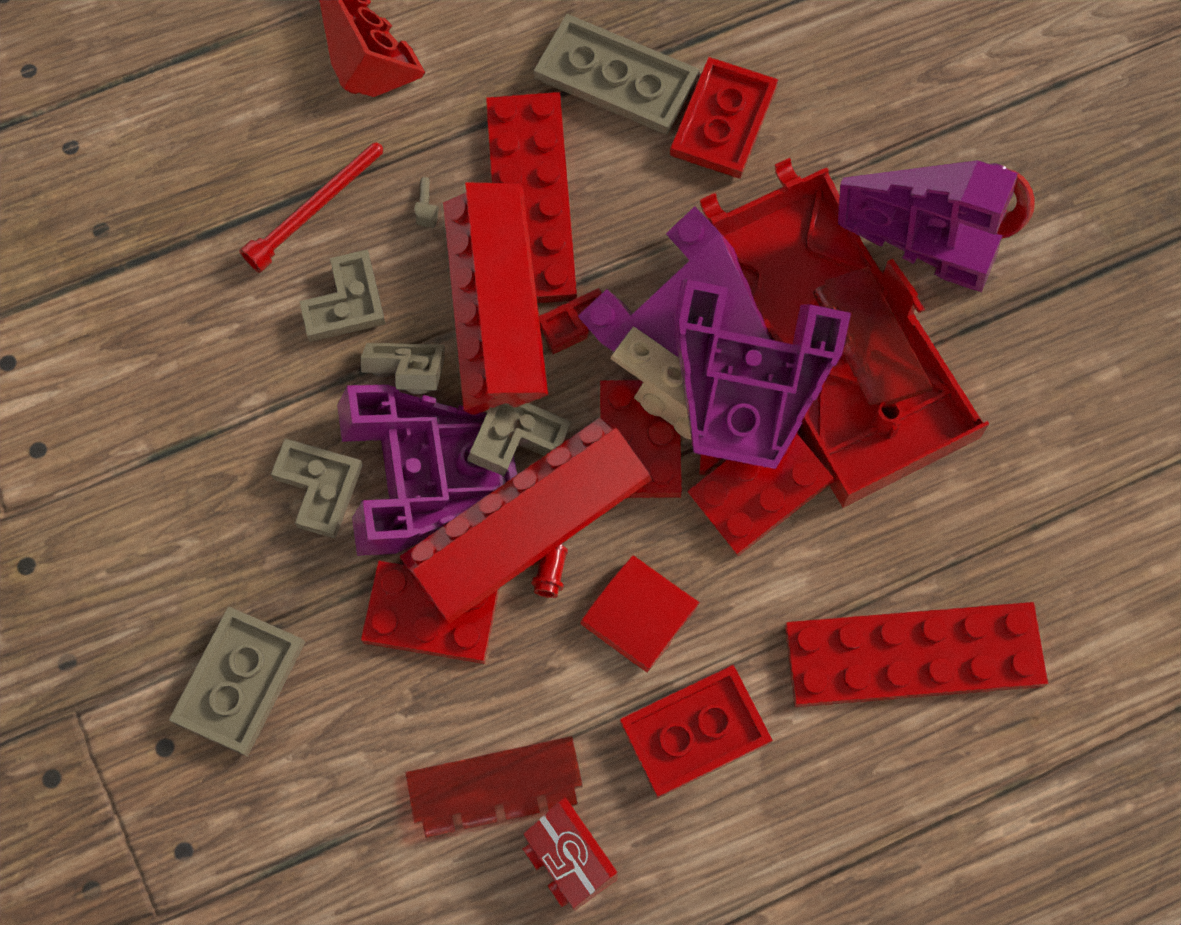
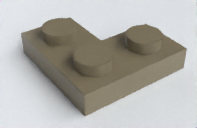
M368 249L330 258L337 293L299 301L309 342L386 324Z
M366 343L361 356V372L373 373V375L378 377L395 375L396 389H404L413 394H423L430 390H437L445 361V345Z
M507 403L490 408L467 461L505 476L518 445L545 456L563 443L571 421L529 403L516 408Z
M285 438L271 476L276 481L307 489L295 521L297 528L336 539L363 464L359 459Z

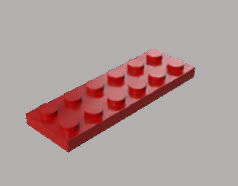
M560 92L486 97L492 183H519L523 186L537 303L572 301L577 298Z
M1034 602L792 621L785 624L795 708L1045 687L1048 684Z

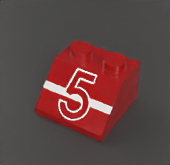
M566 797L552 807L523 834L528 845L522 848V850L536 870L543 866L553 879L547 887L561 907L569 903L572 909L576 911L617 881V870Z

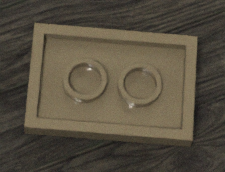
M228 606L169 721L248 757L305 641L300 637Z

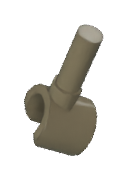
M422 177L420 179L419 202H416L414 208L416 224L434 228L438 219L439 207L429 204L430 180L427 177Z

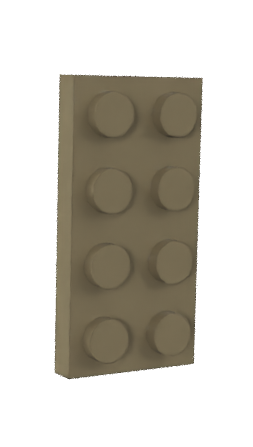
M566 14L534 69V79L665 135H668L699 78V69L569 14Z

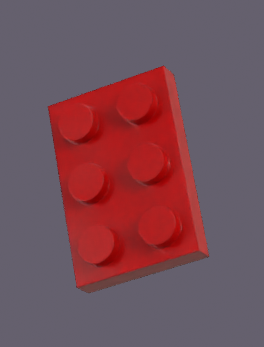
M708 57L671 145L670 156L741 179L776 92L779 79Z
M600 380V419L611 429L618 428L652 479L627 498H681L680 434L672 424L660 416L648 413L641 403L634 399L644 383L643 381Z
M796 433L776 469L726 460L687 492L734 552L740 556L835 480Z
M378 561L361 641L363 644L485 664L499 589L449 624L405 565Z
M734 664L620 719V724L657 799L771 744L773 741Z

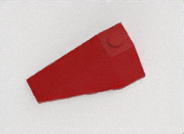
M319 0L331 65L343 89L352 94L361 93L376 97L423 77L425 71L413 49L406 41L400 40L398 43L390 34L389 30L392 27L390 22L386 18H380L368 8L371 0Z

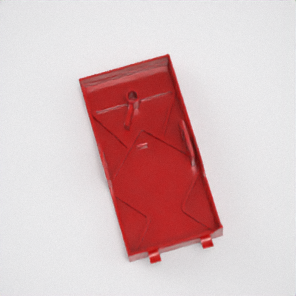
M787 158L775 164L777 178L783 187L728 213L720 207L716 193L700 199V205L705 217L734 248L740 268L750 286L757 309L760 311L773 341L793 344L801 305H815L851 313L843 353L836 366H833L821 387V392L817 399L813 400L798 430L801 439L834 477L835 481L829 486L842 508L980 439L989 426V422L983 423L914 315L915 310L921 313L925 311V308L918 299V293L892 258L887 261L882 274L860 236L838 225L840 195L829 175L828 168H823L801 179L795 173L791 159Z

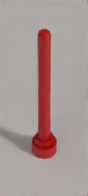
M377 142L369 145L264 239L258 238L256 241L250 240L239 252L248 265L258 273L265 270L272 263L271 258L275 255L274 250L383 154V146Z

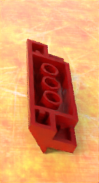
M465 182V193L443 202L463 408L465 412L471 415H476L505 403L516 408L548 396L523 186L519 183Z
M598 418L402 554L400 558L405 567L424 589L431 602L450 624L652 479L618 428L611 429L602 419Z

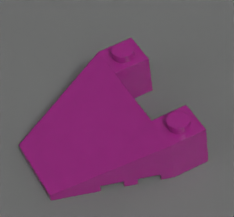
M976 160L843 177L840 184L838 225L880 247L883 246L884 242H887L904 251L903 259L914 264L918 258L935 267L934 275L943 280L982 293L998 255L1002 235L996 233L1013 195L1018 173L1010 171L1000 164H988Z
M696 206L666 233L689 261L643 305L632 313L620 299L606 289L578 316L600 343L613 353L634 326L679 358L673 319L681 280L688 279L728 288L720 330L772 340L752 297L747 279L740 268L734 248Z
M688 279L681 280L673 323L693 452L776 469L799 430L806 412L813 400L817 399L824 381L833 366H836L843 353L851 313L815 305H801L793 344L720 330L728 288Z
M347 385L337 404L342 442L381 440L389 499L362 500L352 516L357 556L396 554L420 543L517 475L514 455L505 476L467 461L487 415L486 412L471 415L465 412L461 405L455 408L437 403L436 398L429 396L415 397L399 392L400 389L390 385Z

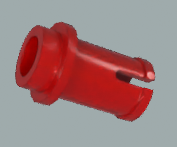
M558 546L540 559L537 576L533 577L531 581L535 594L546 598L558 597V592L563 590L564 584L561 582L565 558L568 554V549L565 546Z

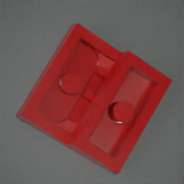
M632 555L600 594L580 624L648 673L670 646L675 635L696 611L700 602Z

